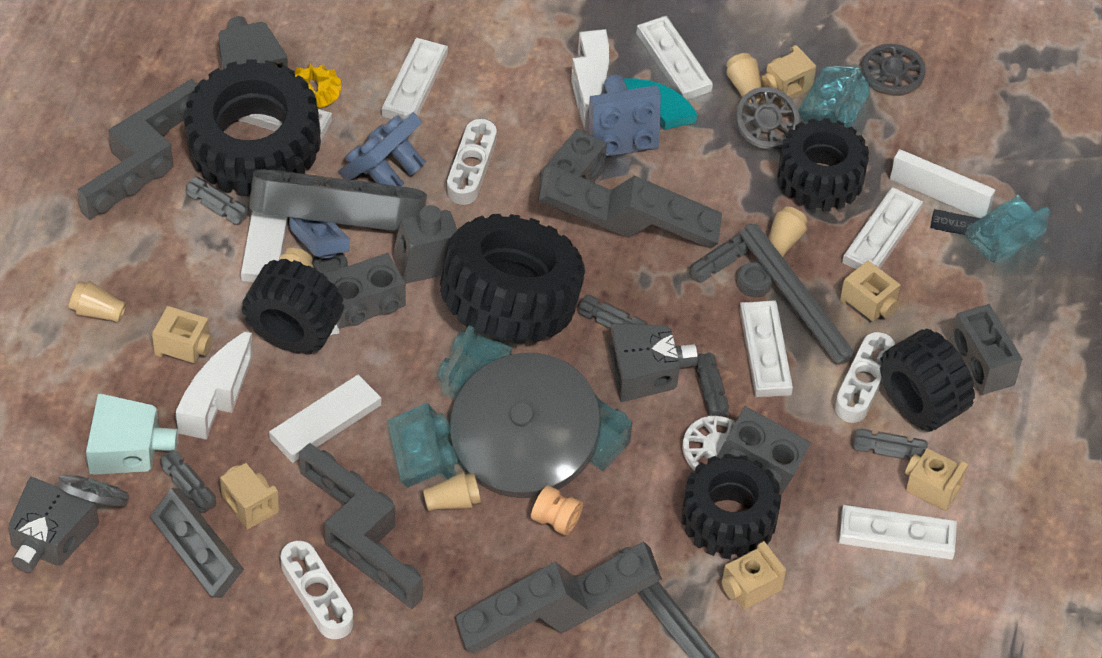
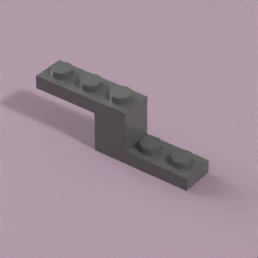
M193 79L188 80L109 129L111 153L121 162L78 189L80 210L86 218L91 220L100 213L108 211L113 205L127 196L137 193L143 186L157 177L164 176L174 167L172 146L162 135H165L170 129L184 121V111L187 109L186 102L192 92L195 93L194 87L197 85Z
M554 165L544 169L539 199L543 203L627 238L653 224L710 249L718 245L722 213L635 175L610 190Z
M308 443L299 452L300 474L343 505L325 522V544L409 608L413 609L423 597V579L413 566L409 564L404 565L394 558L388 548L379 543L395 528V505L385 493H377L365 484L363 478L354 471L349 472L339 465L329 452L325 450L320 451L314 445Z
M643 541L577 578L557 562H553L456 615L465 648L475 654L539 618L560 633H564L662 580L650 546Z

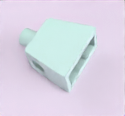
M98 394L86 450L89 474L146 472L152 469L155 450L177 451L178 429L159 428L158 413L155 406Z

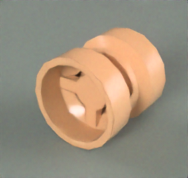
M547 485L541 491L534 504L531 519L541 524L549 523L553 525L555 531L567 536L571 533L581 515L583 502L573 497H562L559 490Z

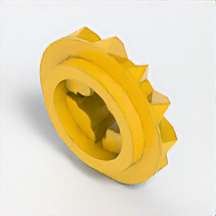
M310 62L305 69L296 67L295 77L299 75L308 83L309 89L314 92L318 108L328 106L337 100L341 93V79L337 77L335 69L327 70L324 63L319 67H313ZM311 80L316 81L318 84L317 91H314V87L310 84Z

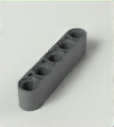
M259 169L253 172L249 208L257 213L398 231L400 222L403 219L420 215V210L426 206L427 194L422 190L410 187Z

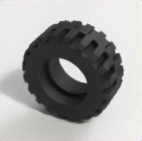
M247 59L244 64H237V61L228 63L226 65L227 68L223 70L217 68L210 72L207 81L202 79L194 87L195 93L192 92L186 102L187 109L184 111L185 131L193 164L197 171L202 172L203 177L211 184L215 185L218 182L220 189L232 192L235 189L238 190L240 195H250L253 172L256 170L266 169L305 174V168L309 169L314 164L316 153L319 152L321 145L317 101L314 92L309 89L308 83L299 75L295 77V71L284 65L282 68H278L276 62L265 60V64L257 63L256 59ZM251 114L271 116L283 123L274 133L256 140L236 139L224 133V130L232 122Z
M491 214L488 218L480 216L462 225L452 235L440 279V293L451 314L458 315L459 322L466 327L472 326L476 333L483 336L485 334L495 336L494 339L499 341L510 339L514 340V343H525L527 340L538 342L544 340L547 336L551 338L558 334L572 321L584 281L585 265L576 246L572 247L571 240L565 235H559L557 229L550 225L546 227L541 225L539 220L530 218V220L522 219L520 215L510 214L509 217L502 216L501 214Z

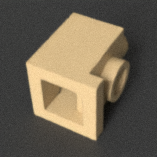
M797 45L791 47L790 54L778 57L767 65L766 74L760 78L761 86L781 90L792 99L813 89L816 65ZM775 97L779 104L784 103L781 99Z
M867 260L844 279L840 302L844 305L851 304L871 321H875L881 315L884 318H889L899 305L897 298L900 284Z
M170 306L166 307L152 332L154 354L156 356L162 357L163 354L194 364L199 355H208L213 343V335L209 333L208 318Z
M927 448L922 457L914 454L906 468L905 474L910 476L906 491L947 511L963 486L969 464L964 461L958 464Z
M247 463L232 467L225 475L220 477L222 499L246 530L279 512L278 490L274 485L269 487L264 476L261 473L255 474Z
M765 541L758 544L757 549L725 565L722 586L727 596L732 600L736 599L742 609L746 610L782 591L786 569Z

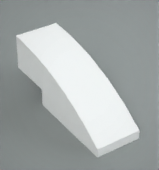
M606 29L579 32L578 58H573L571 83L584 132L589 131L590 96L606 94L604 82L608 78L609 43Z
M243 332L227 343L196 374L176 410L178 434L207 440L217 411L233 412L253 357L252 333Z

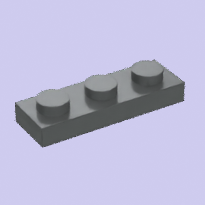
M171 488L150 515V518L212 597L222 598L243 572L244 568L182 489Z

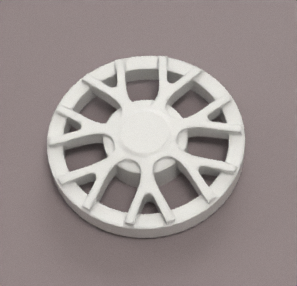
M708 416L695 421L689 426L684 435L682 450L685 460L694 471L696 466L700 464L697 461L703 455L707 460L718 455L735 421L721 416ZM716 425L728 427L725 434L717 432ZM705 426L710 434L704 436L697 429ZM689 441L702 442L703 446L702 448L690 449Z

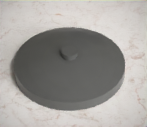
M518 353L492 361L478 370L465 383L452 409L450 433L454 450L461 465L468 474H475L477 483L500 495L530 498L539 496L547 485L558 490L582 473L593 458L600 440L601 415L593 389L576 368L550 355Z

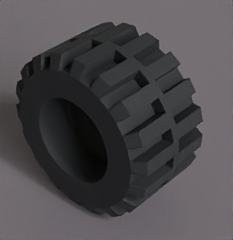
M823 118L822 121L809 119L807 124L800 122L795 125V130L790 129L786 134V139H783L777 175L780 188L785 189L784 194L789 199L795 198L797 205L802 206L805 204L809 206L808 209L816 211V208H822L823 211H831L832 207L839 210L845 208V203L852 204L856 200V195L859 196L862 192L869 160L868 146H865V139L862 135L856 136L857 130L853 127H845V123L841 121L836 123L830 122V119ZM816 163L826 164L829 166H823Z
M280 259L279 261H269L268 264L262 267L243 299L242 313L246 316L245 320L248 325L253 327V331L263 337L268 343L292 353L312 354L313 351L318 352L327 342L344 311V305L342 304V295L337 292L338 288L323 273H319L315 268L309 265L306 266L299 261L293 260L291 262L288 259Z
M921 329L882 354L883 356L880 358V374L884 387L899 412L917 428L932 432L972 407L975 391L970 371L959 352L938 332L934 333L931 329Z
M723 454V459H718L716 456L708 458L707 465L701 462L696 466L695 473L691 472L688 477L682 508V524L686 525L685 532L688 538L694 537L693 544L699 549L705 546L707 548L706 553L712 556L717 552L723 554L722 558L731 559V555L737 554L738 558L748 554V551L757 549L758 544L763 541L768 545L772 534L775 533L781 504L778 481H773L774 474L769 469L762 470L763 464L757 460L753 463L747 461L748 456L740 455V458H732V454ZM725 500L735 501L744 505L747 510L729 512L719 508L714 503Z

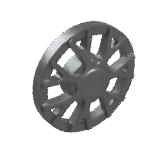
M883 44L874 47L865 55L862 65V73L868 84L879 92L892 95L908 94L919 88L924 81L926 72L925 63L921 56L914 50L899 44ZM892 52L893 56L885 58L883 53ZM905 55L912 59L909 63L903 59ZM872 59L880 63L881 67L870 64L869 61ZM907 71H920V75L908 74ZM872 74H880L882 77L875 79ZM906 80L910 84L904 86L900 81ZM885 82H894L895 86L885 85Z
M759 87L746 93L740 100L735 113L736 125L740 134L752 145L764 149L782 147L783 139H780L774 130L779 127L787 134L789 131L787 127H792L795 130V125L800 121L799 112L794 101L786 93L771 87ZM763 94L765 104L758 106L754 96ZM775 97L784 102L781 109L771 104ZM744 105L755 111L753 116L742 113ZM792 114L793 123L781 122L782 115ZM753 122L757 129L749 133L744 125ZM760 131L769 133V141L759 139Z
M65 474L59 476L57 487L61 490L88 501L111 506H126L128 503L129 495L127 491L119 489L118 486L110 485L108 482L93 480L92 477L86 478L77 474L76 476Z

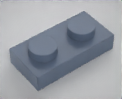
M289 217V229L315 256L331 258L336 256L337 253L349 252L350 238L334 222Z

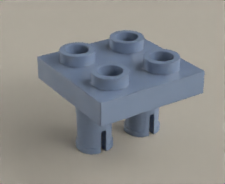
M611 75L606 78L604 82L606 94L590 96L589 134L607 143L606 157L659 148L661 93L657 85L628 90L622 76Z
M412 112L404 118L396 115L385 125L381 124L367 136L369 139L363 145L359 144L344 157L348 162L339 170V173L344 179L351 180L364 172V174L368 173L376 183L402 186L404 181L394 172L385 158L391 153L407 171L409 176L417 172L426 163V160L419 155L407 138L423 122Z

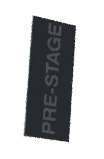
M934 209L930 229L991 241L994 221Z

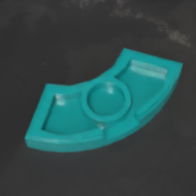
M623 78L628 90L657 85L661 93L660 125L664 130L697 123L695 109L675 90L650 80Z

